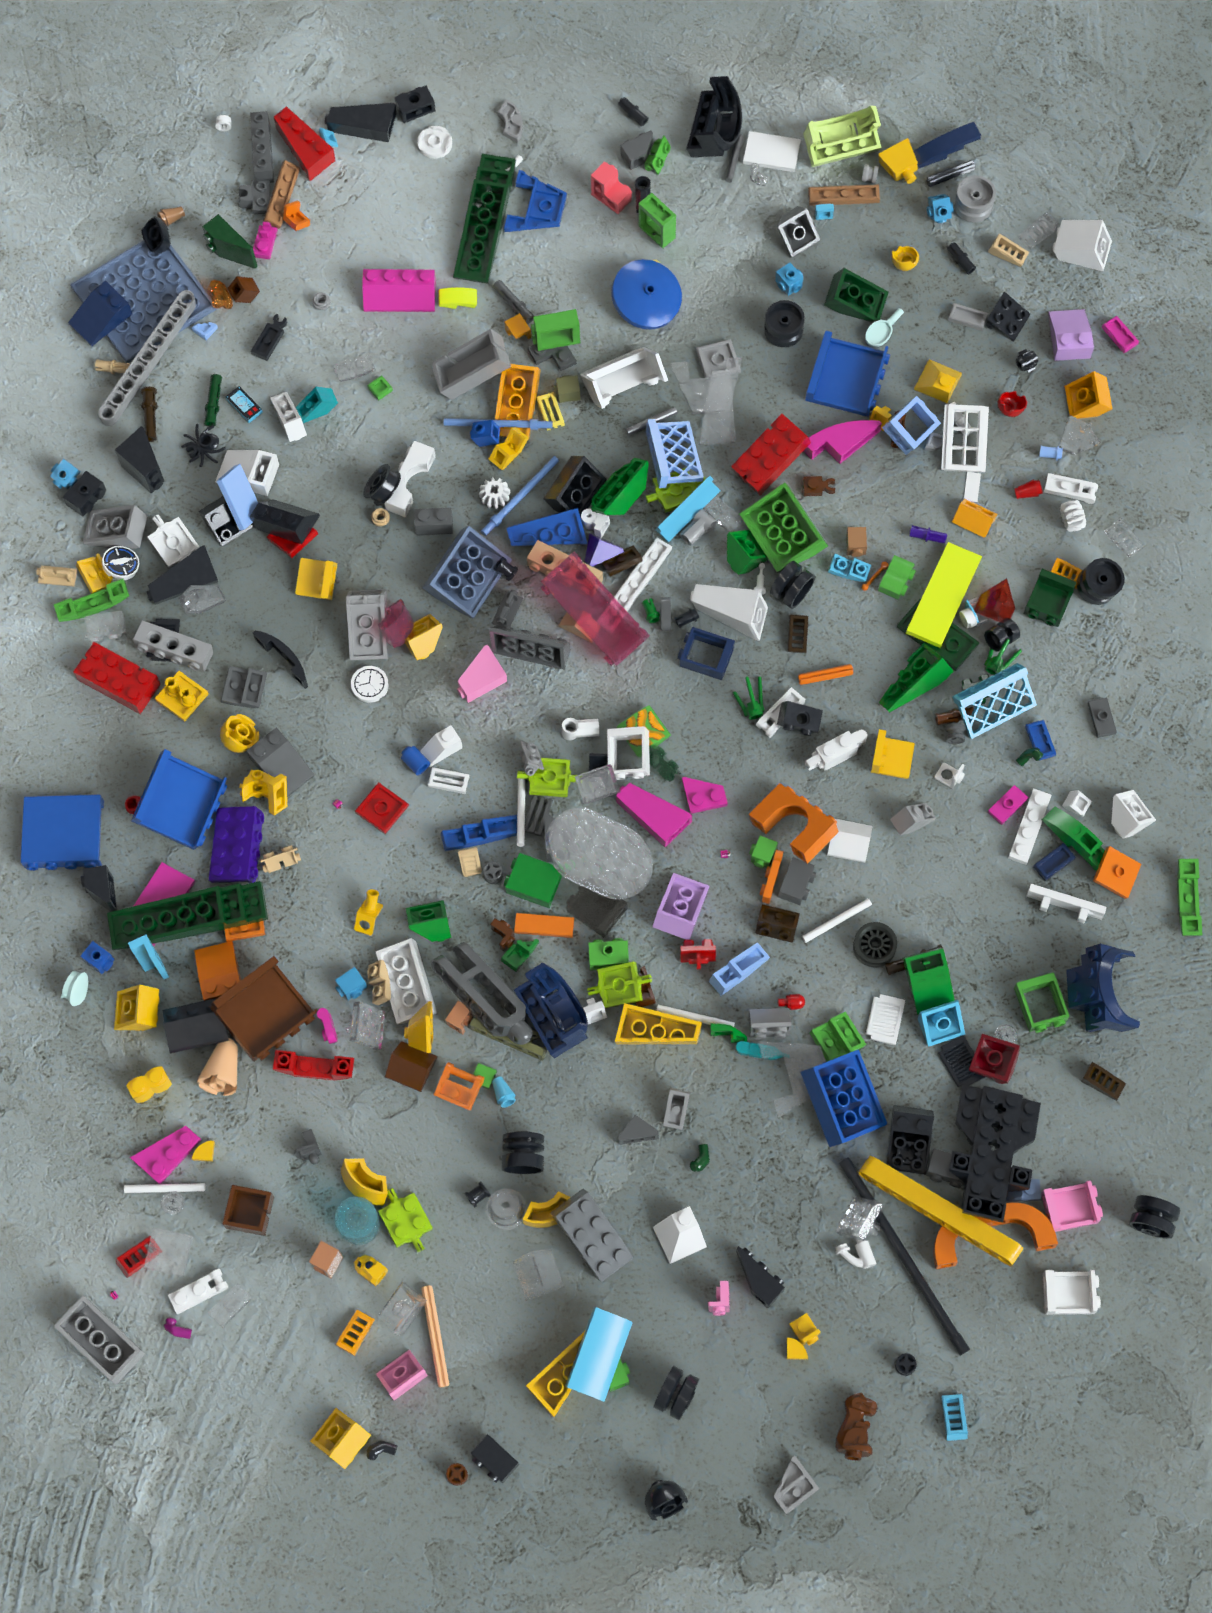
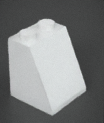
M1062 220L1060 227L1057 229L1056 242L1053 243V252L1060 261L1104 271L1112 240L1103 220Z

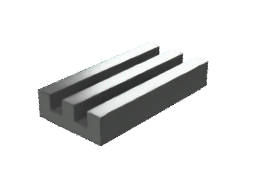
M534 795L525 821V832L542 837L545 827L544 815L539 830L535 829L543 805L547 804L544 813H549L553 803L552 799L540 798ZM537 802H540L531 829H529V825Z

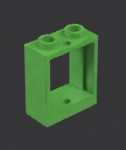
M653 193L649 194L639 202V227L663 249L676 239V215Z
M576 309L533 317L534 324H531V336L533 345L537 344L538 351L580 343V324Z
M1054 972L1016 983L1014 990L1029 1032L1035 1031L1039 1033L1045 1031L1049 1026L1060 1027L1066 1024L1065 1022H1067L1070 1016ZM1049 986L1059 1016L1034 1023L1024 993Z

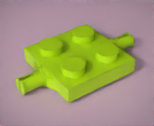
M676 471L670 473L671 477H678L680 475ZM704 477L701 482L667 484L666 488H659L657 478H653L652 482L656 492L646 495V501L649 503L658 500L662 504L665 513L673 511L706 479Z
M541 758L544 769L538 768L532 776L527 775L525 771L517 772V779H528L530 784L529 795L568 797L570 783H582V775H571L570 760Z
M634 961L597 969L598 986L588 987L587 991H590L588 992L589 996L600 994L605 1008L624 1005V1003L643 1001L641 984L651 983L652 979L648 978H652L651 974L640 976L637 964Z
M394 1188L388 1190L387 1193L391 1203L379 1210L378 1213L396 1248L405 1243H413L417 1253L423 1251L425 1247L419 1238L431 1231L433 1227L415 1193L398 1199Z

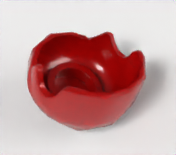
M1016 391L1004 392L999 396L997 406L1005 416L1016 417L1026 409L1027 399L1024 395L1018 396Z

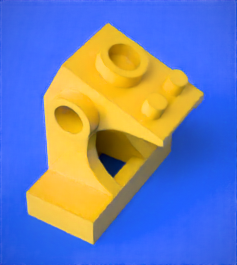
M251 770L249 775L244 778L243 784L240 783L239 788L242 790L240 791L242 802L252 796L256 798L264 796L268 798L269 813L274 816L288 806L287 780L283 774H279L274 778L261 770Z

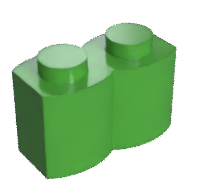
M894 555L879 585L878 591L899 600L901 595L904 596L908 589L906 583L908 580L912 581L916 570H914L915 564Z

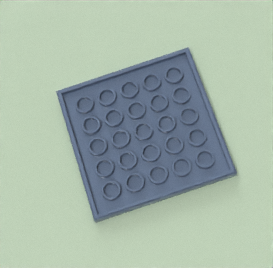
M144 240L70 284L72 290L83 303L89 294L106 280L129 303L133 314L106 335L126 363L134 360L182 291L189 290L194 294L196 307L179 332L218 309L217 305L172 246L163 253H154L148 249ZM189 299L183 301V303L191 302ZM179 313L173 315V317L181 316V314ZM165 328L163 331L168 332L171 328ZM161 342L154 343L155 346L161 344Z

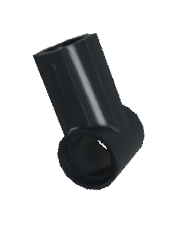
M640 176L635 180L636 213H639V202L651 194V182L646 176Z

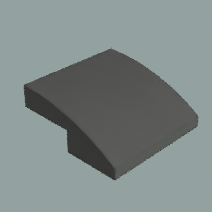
M229 666L221 703L259 708L267 673L251 668L245 670Z

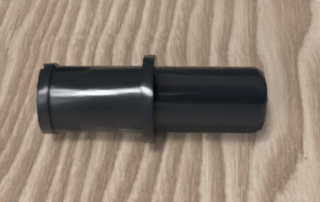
M626 97L620 99L618 105L628 113V117H632L640 126H644L648 122L649 118L639 110L637 105L634 106Z
M955 242L951 243L947 249L956 259L955 262L961 265L967 275L974 272L976 266L967 257L968 254L964 253Z

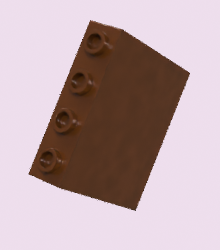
M275 956L242 979L209 1006L253 1062L257 1059L264 1060L271 1054L269 1052L270 1049L273 1047L278 1049L286 1042L284 1038L288 1035L292 1038L301 1031L299 1027L304 1023L306 1026L316 1019L314 1015L318 1011L317 1009L314 1011L279 969L277 966L279 961Z

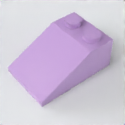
M1085 310L1049 311L1054 360L1090 359L1094 345L1092 331Z
M673 873L657 911L653 928L690 940L709 886Z

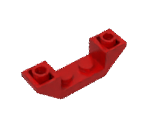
M276 1050L273 1070L294 1077L332 1081L352 1078L355 1058L335 1056L334 1059L297 1056L296 1052Z

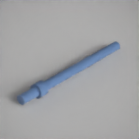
M444 418V426H472L473 422L489 419ZM530 419V421L493 420L499 427L530 428V430H538V428L552 429L553 427L552 421H538V419Z
M554 456L497 515L494 514L489 519L490 522L481 530L484 536L502 523V519L559 462L558 458Z

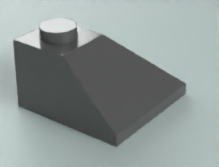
M799 206L785 213L777 224V228L791 258L820 240L807 208Z

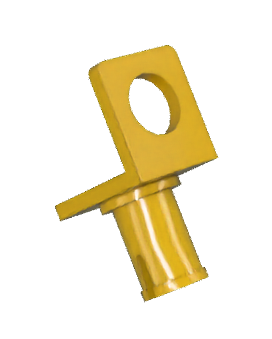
M374 889L367 891L366 900L357 911L354 926L355 931L372 936L375 920L383 908V904L377 903L379 892ZM360 921H367L370 925V928H362L360 926Z

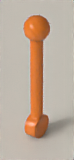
M882 562L880 569L867 583L862 584L861 589L864 591L868 590V586L883 570L888 568V563Z

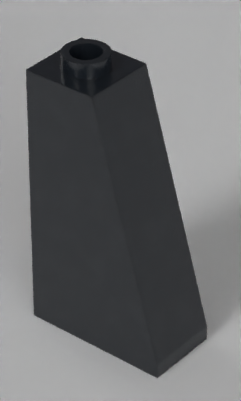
M383 103L330 107L329 114L325 116V124L328 130L333 133L389 143L397 115L396 104Z
M205 545L199 547L148 585L149 590L146 593L150 602L154 601L155 605L218 582Z

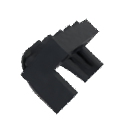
M728 76L710 77L709 83L713 90L701 91L686 148L691 157L723 156L724 151L729 150L740 135L742 127L741 102ZM722 111H726V112L732 111L733 113H721V112H722ZM718 116L716 130L713 131L716 117Z

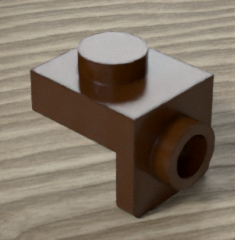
M494 918L490 924L491 930L503 937L499 946L504 951L506 947L510 948L514 943V931L506 921L502 919L499 921Z

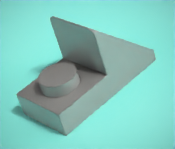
M670 1088L663 1126L683 1130L690 1092Z

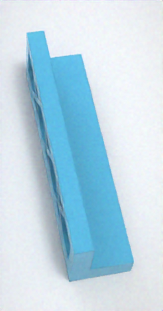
M711 476L701 483L655 529L667 542L683 529L720 492L719 488L712 482L714 479Z
M147 935L128 943L145 972L156 967L163 979L169 977L159 954Z

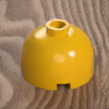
M237 714L236 716H230L221 727L220 738L223 745L229 751L244 753L259 741V731L256 732L254 728L255 723L250 718Z

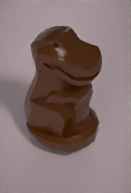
M857 1393L847 1397L844 1401L846 1415L835 1441L836 1450L839 1453L845 1454L846 1459L860 1461L862 1457H869L873 1453L872 1447L868 1444L867 1430L870 1428V1422L864 1421V1416L872 1417L878 1409L875 1401L866 1398L862 1393Z

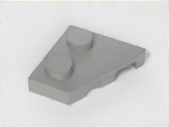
M796 1456L792 1457L773 1497L785 1515L819 1490L817 1484Z

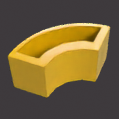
M364 1158L344 1159L341 1175L350 1192L364 1202L384 1206L388 1195L386 1176L377 1175L366 1166Z
M558 1191L554 1198L547 1202L536 1203L531 1201L523 1217V1224L536 1228H545L558 1224L550 1213L571 1197Z

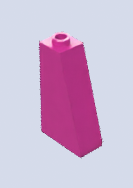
M631 783L626 786L623 785L616 792V802L664 847L669 845L692 822V815L689 812Z

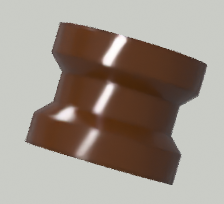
M454 1463L448 1467L446 1476L452 1485L461 1486L467 1481L468 1472L462 1464Z

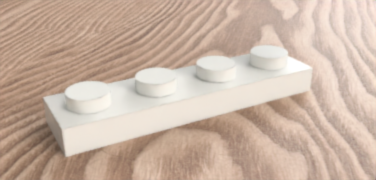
M1033 788L1008 859L1027 865L1042 824L1041 819L1045 815L1052 796L1051 794Z

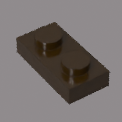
M632 545L624 549L623 553L601 564L609 577L643 560L640 553Z

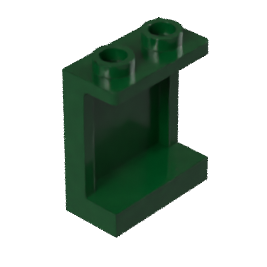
M1041 569L1023 614H1026L1031 619L1044 621L1049 626L1059 627L1077 582Z

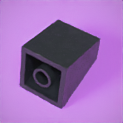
M141 426L119 445L115 452L121 467L150 493H153L161 488L165 481L146 432Z

